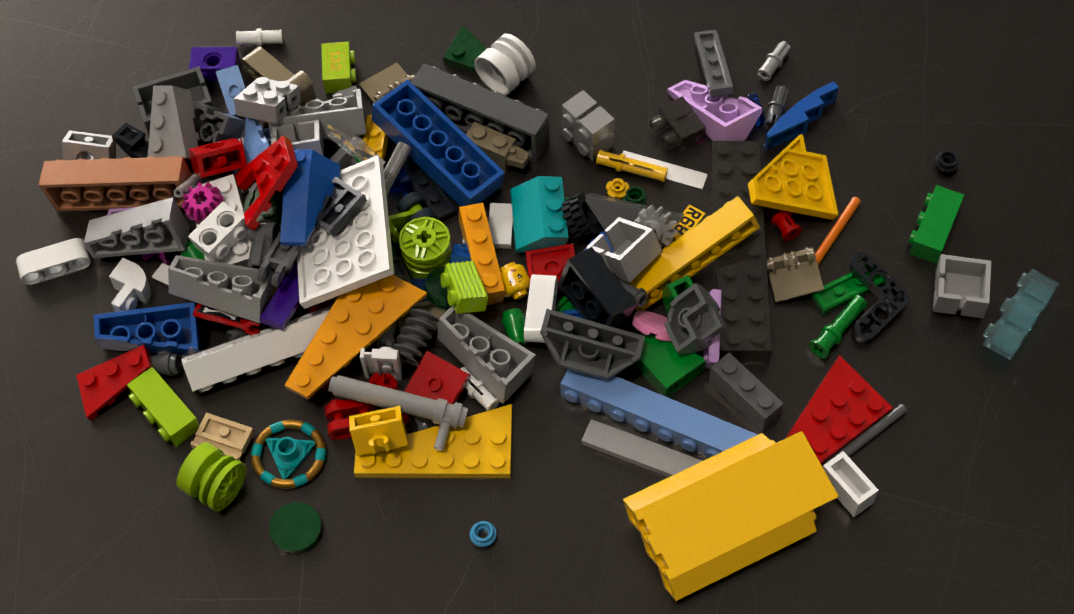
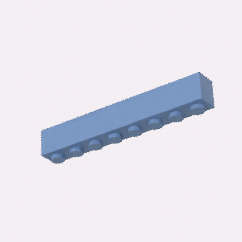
M568 369L560 383L561 395L566 400L584 404L594 412L608 414L615 421H624L632 424L639 431H648L656 434L663 441L675 442L687 451H696L704 454L706 458L715 456L758 435L617 376L605 380Z

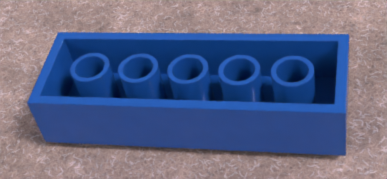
M408 79L372 105L371 120L396 144L403 142L409 145L411 150L408 156L460 207L482 203L502 187L505 172Z

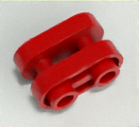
M334 399L325 406V416L330 421L327 425L328 437L332 440L352 438L349 416L376 411V406L351 399Z

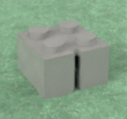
M582 90L562 104L561 132L567 141H571L577 146L583 156H587L590 160L594 161L597 159L599 150L607 152L614 146L613 132L615 119L601 106L586 116V113L597 106V102Z
M319 119L298 123L301 141L298 142L293 124L272 127L271 145L284 135L291 140L293 149H313L325 156Z
M620 217L604 230L613 253L603 234H600L586 247V249L592 247L597 254L602 256L611 272L615 273L619 279L629 283L662 252L652 228Z
M941 254L935 271L934 288L936 289L934 291L933 312L955 315L957 311H961L962 316L984 318L990 301L991 261Z

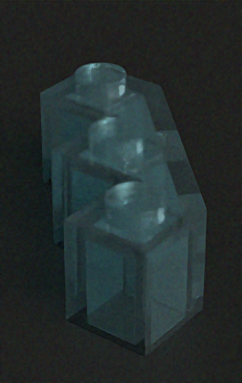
M1034 269L1028 274L1023 273L1017 282V286L1020 287L1017 294L1011 299L1006 298L1000 308V311L1003 312L1001 318L995 324L990 323L985 330L983 336L986 337L983 345L1011 360L1020 348L1024 338L1027 337L1035 325L1041 312L1048 305L1060 283Z

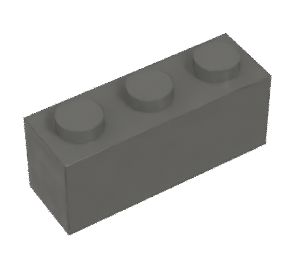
M730 353L726 354L711 367L709 382L761 432H764L781 417L784 403Z

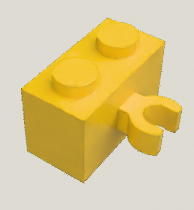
M400 406L349 416L350 433L357 456L376 454L378 451H389L390 449L394 450L408 445L407 431Z

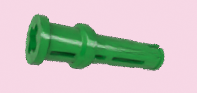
M855 295L830 325H826L821 329L819 337L809 343L811 352L819 358L826 359L830 354V349L841 342L844 331L867 307L866 300L861 296Z

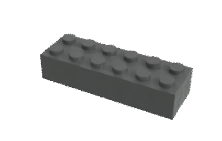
M425 63L411 81L462 132L467 133L474 122L515 138L516 145L527 151L530 155L529 160L537 162L549 143V115L541 109L532 108L519 100L510 99L499 92H493L477 83H471L458 75L449 74L438 67Z

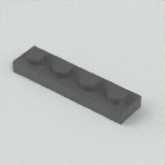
M717 30L695 32L694 41L710 97L733 94V84Z

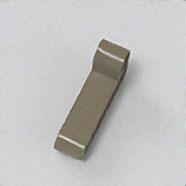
M258 46L241 59L242 66L254 79L266 77L269 80L287 81L290 84L299 85L301 97L299 105L301 107L305 106L310 100L316 99L313 83L305 72L300 70L296 74L291 73L262 47Z

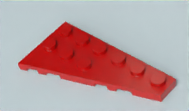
M839 355L786 438L802 431L822 465L891 412L893 407Z

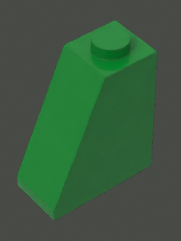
M651 333L649 335L643 334L645 339L639 361L633 365L659 394L670 397L704 373L706 360L695 353H677L673 343L658 340Z

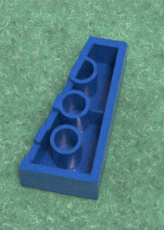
M195 302L94 315L95 339L101 349L131 351L145 345L149 352L159 355L173 351L175 354H180L181 357H187L202 351L200 318L193 316V311L196 308Z

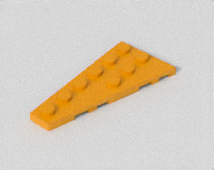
M390 275L339 295L285 383V388L308 400L328 383L331 377L340 369L345 368L351 363V360L360 353L361 348L366 350L389 330L391 325L400 317H404L415 304L427 297V292L394 275Z

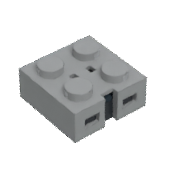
M258 77L234 98L237 116L272 123L280 122L287 115L288 110L292 111L301 102L299 85L290 84L287 81L269 80L266 77Z

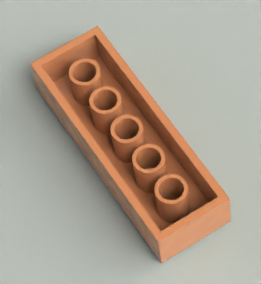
M183 156L125 157L122 159L101 158L92 160L58 159L55 161H44L39 187L56 211H90L139 207L174 197L179 208H182L183 196L177 198L173 192L192 176V173Z

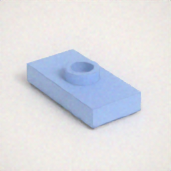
M238 65L216 71L228 112L233 116L236 115L234 98L245 89Z

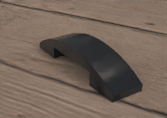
M125 123L112 134V139L131 158L148 157L149 142L145 141L146 133ZM185 161L193 175L191 161Z

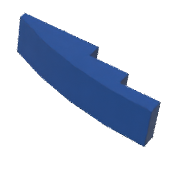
M833 81L815 90L780 117L766 134L764 145L766 151L794 139L800 134L806 133L808 123L820 118L823 107L836 101L839 89L837 84Z

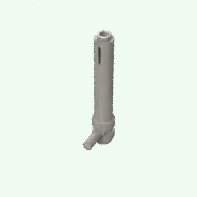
M340 375L337 377L332 376L328 390L333 392L335 396L383 408L400 406L402 413L432 420V423L440 425L434 449L437 451H444L450 427L455 429L457 426L464 427L468 408L462 407L463 404L455 402V404H450L445 399L438 398V400Z

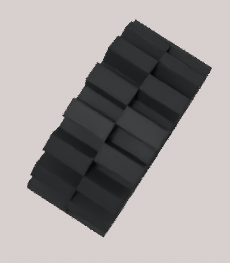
M580 193L571 197L562 204V212L565 213L562 216L567 221L565 224L567 227H570V233H574V237L579 238V240L587 239L601 232V228H603L585 201L586 195H588L586 193Z

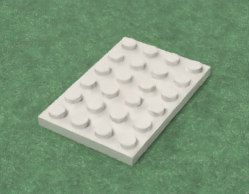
M379 155L340 171V180L363 194L367 202L335 237L317 224L306 246L303 245L297 255L299 302L304 309L394 274L383 160Z

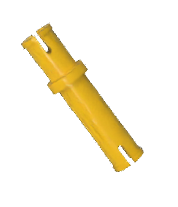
M599 150L596 164L615 168L617 172L626 171L665 182L668 174L667 167L628 158L626 154L622 153L617 155Z

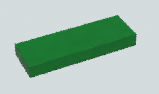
M871 268L870 271L866 273V276L868 277L874 270ZM849 273L824 285L823 291L812 293L810 296L824 315L849 303L855 295L863 296L871 291L852 273ZM881 276L873 277V283L876 286L882 287L885 285V281Z

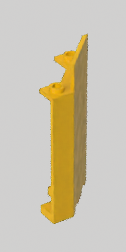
M800 431L777 443L774 440H769L763 433L756 435L624 498L623 502L629 521L641 534L647 555L659 568L664 588L677 601L817 532L814 523L816 515L813 509L839 496L805 435Z

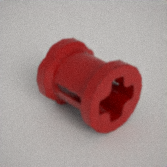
M782 210L773 216L771 222L782 233V239L788 242L798 237L802 232V228L800 225H796L791 217V212Z

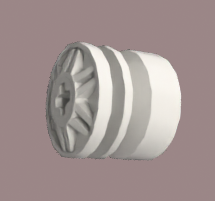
M503 34L491 45V48H487L475 59L474 66L477 74L488 88L493 92L496 91L506 96L519 85L520 81L526 79L535 70L536 63L532 53L521 40L511 34Z

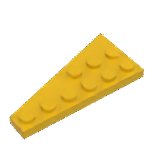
M512 404L466 417L463 428L458 426L456 429L450 427L444 451L434 449L440 426L438 425L407 434L408 445L398 449L376 452V454L359 456L355 452V478H511Z

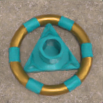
M288 419L269 425L258 435L252 447L251 462L255 473L268 485L282 489L297 488L311 481L320 472L325 463L327 450L322 435L315 427L301 420ZM285 429H298L312 437L314 441L296 440L291 437H269ZM265 442H267L282 479L266 471L262 465L261 455ZM316 447L315 462L306 473L289 479Z

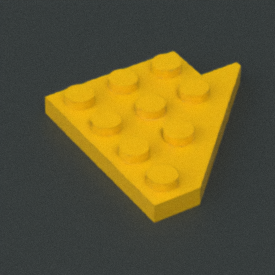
M801 134L748 183L751 204L830 220H834L838 216L826 155L807 152L804 137Z

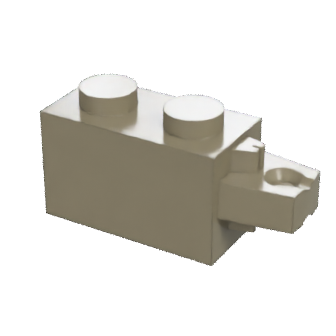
M474 122L466 133L504 172L508 170L510 165L523 169L530 159L529 153L516 145L515 138Z

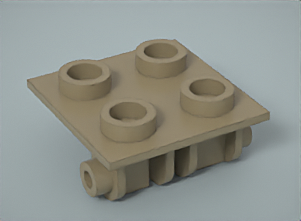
M395 63L359 83V86L375 103L407 79L411 82L415 76L407 75L401 66Z
M806 247L804 250L796 252L791 251L789 254L784 253V255L774 258L769 257V259L765 260L776 303L824 290L813 247Z

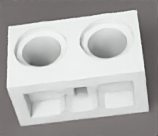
M222 202L188 237L195 248L211 261L217 262L228 254L230 248L237 241L245 237L249 227L246 226L245 219L225 202ZM216 240L212 245H208L211 241Z

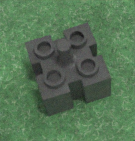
M194 101L193 108L196 119H193L195 132L199 134L198 146L231 138L240 139L246 121L226 114L224 111L213 106Z

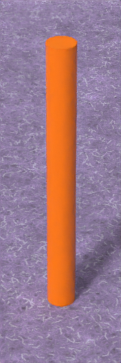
M858 197L851 199L815 252L818 266L860 205L861 200Z

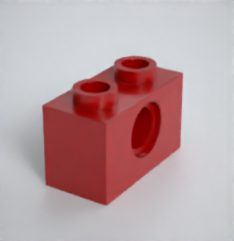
M236 138L189 148L193 172L200 178L240 169L247 165L243 143Z

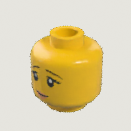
M511 262L501 267L500 273L505 289L504 297H514L515 300H519L527 296L531 280L524 266Z

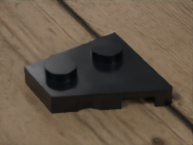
M336 176L332 180L334 185L331 196L326 195L323 208L319 211L315 221L322 229L334 237L367 202L363 194Z

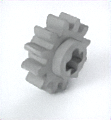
M650 205L647 209L643 208L638 213V218L634 220L635 223L654 230L661 248L664 245H670L674 240V236L678 233L677 230L673 229L677 222L670 221L669 219L672 213L664 214L662 206L655 210L653 205Z

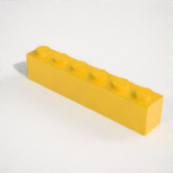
M738 196L732 201L725 203L722 208L712 215L707 216L693 229L686 231L683 236L672 244L665 246L662 252L630 282L631 285L638 289L643 288L646 294H648V300L645 305L635 307L636 311H644L660 300L666 285L686 275L692 277L760 228L753 213Z

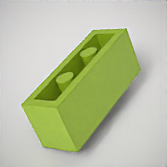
M153 367L127 384L131 392L128 395L129 399L136 408L141 406L145 410L143 415L151 425L157 424L159 427L157 431L165 442L170 440L177 447L197 432L200 426L197 418Z

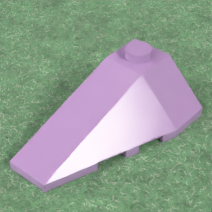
M684 80L667 89L668 94L707 136L726 150L746 140L762 113V107L747 98L740 96L738 99H735L728 95L710 97L707 86Z

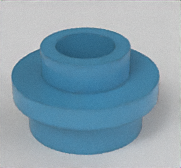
M487 521L477 522L470 530V539L478 547H488L496 539V529ZM481 532L488 534L486 538H480L478 535Z

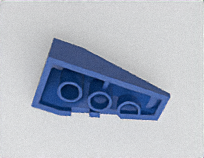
M293 149L298 166L284 186L280 244L306 246L317 226L315 221L319 211L323 208L326 195L331 196L334 189L332 180L335 176L340 179L341 167L313 149Z

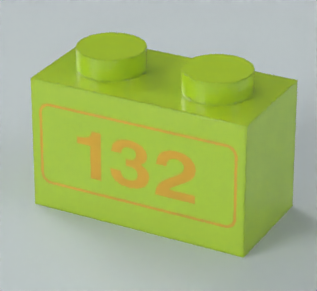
M349 42L321 44L322 79L325 94L336 93L352 87V83L356 82L355 68L352 69V64H356L355 51H350Z

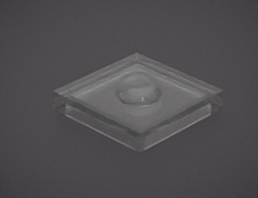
M328 125L325 129V133L354 158L365 161L378 155L363 139L356 135L349 134L332 125Z

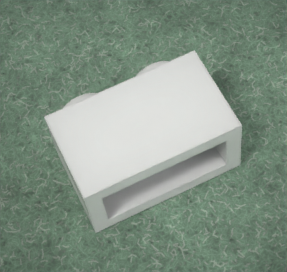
M844 451L823 465L825 473L839 496L837 499L853 517L874 503L879 490Z

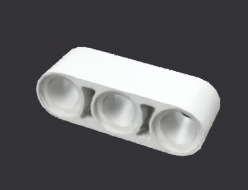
M74 238L19 255L16 259L20 280L25 285L37 284L83 270L91 263L88 250L84 245V240L81 238Z
M532 274L524 326L525 342L545 343L540 331L546 309L555 311L558 290L557 276Z

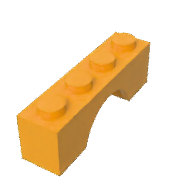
M478 203L459 207L458 220L463 241L466 242L470 259L474 261L487 292V305L501 303L504 301L505 289L484 204Z

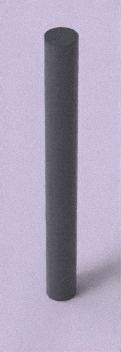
M903 404L898 405L827 460L825 464L842 451L850 457L907 412V408Z

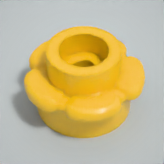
M620 178L609 181L606 184L608 196L623 200V196L626 195V191L629 188L628 183Z

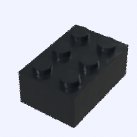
M592 247L567 260L557 286L582 318L623 330L637 303L633 295L620 283L618 276L611 272L602 256L597 254Z

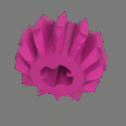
M198 182L197 188L189 187L190 193L183 194L184 202L182 203V208L186 212L185 214L188 219H194L195 223L200 224L222 202H225V199L221 195L219 188L213 187L209 182L204 186Z

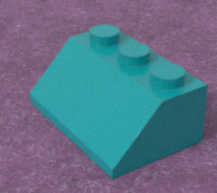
M537 176L510 190L515 252L566 245L569 237L568 228L565 224L567 221L562 216L565 214L562 212V204L564 202L562 177Z

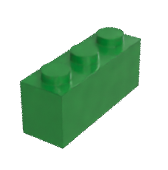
M936 185L933 194L928 192L923 205L927 207L926 212H920L916 222L919 229L918 231H912L908 244L912 245L909 254L935 264L938 263L960 209L964 194Z

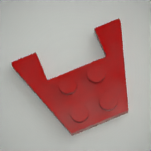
M284 135L235 174L237 186L244 191L256 179L260 196L244 213L246 226L252 230H255L260 224L256 220L261 212L265 211L267 213L271 207L270 199L275 191L281 192L298 166L291 140Z

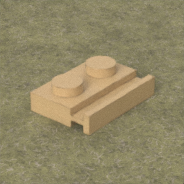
M206 412L195 434L196 437L194 441H191L190 445L194 449L199 444L208 442L221 449L224 455L233 456L235 460L240 461L254 434V430L251 427Z

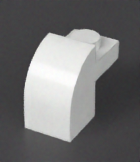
M122 258L109 275L114 288L120 291L111 303L115 312L135 310L139 300L147 304L151 296V287L143 269L136 263Z

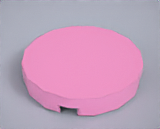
M637 311L634 313L632 324L638 331L645 335H649L651 332L656 334L655 338L658 340L672 342L664 324L667 322L666 317L649 311Z

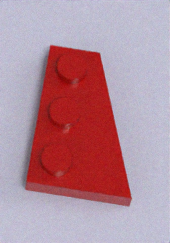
M145 345L76 375L86 418L90 421L96 418L98 411L106 405L110 406L116 401L115 397L126 388L129 389L128 383L153 367L149 349Z

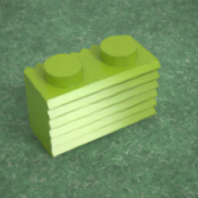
M474 261L452 262L451 264L448 262L445 265L444 273L441 274V285L447 289L448 303L454 307L455 314L485 311L488 295Z

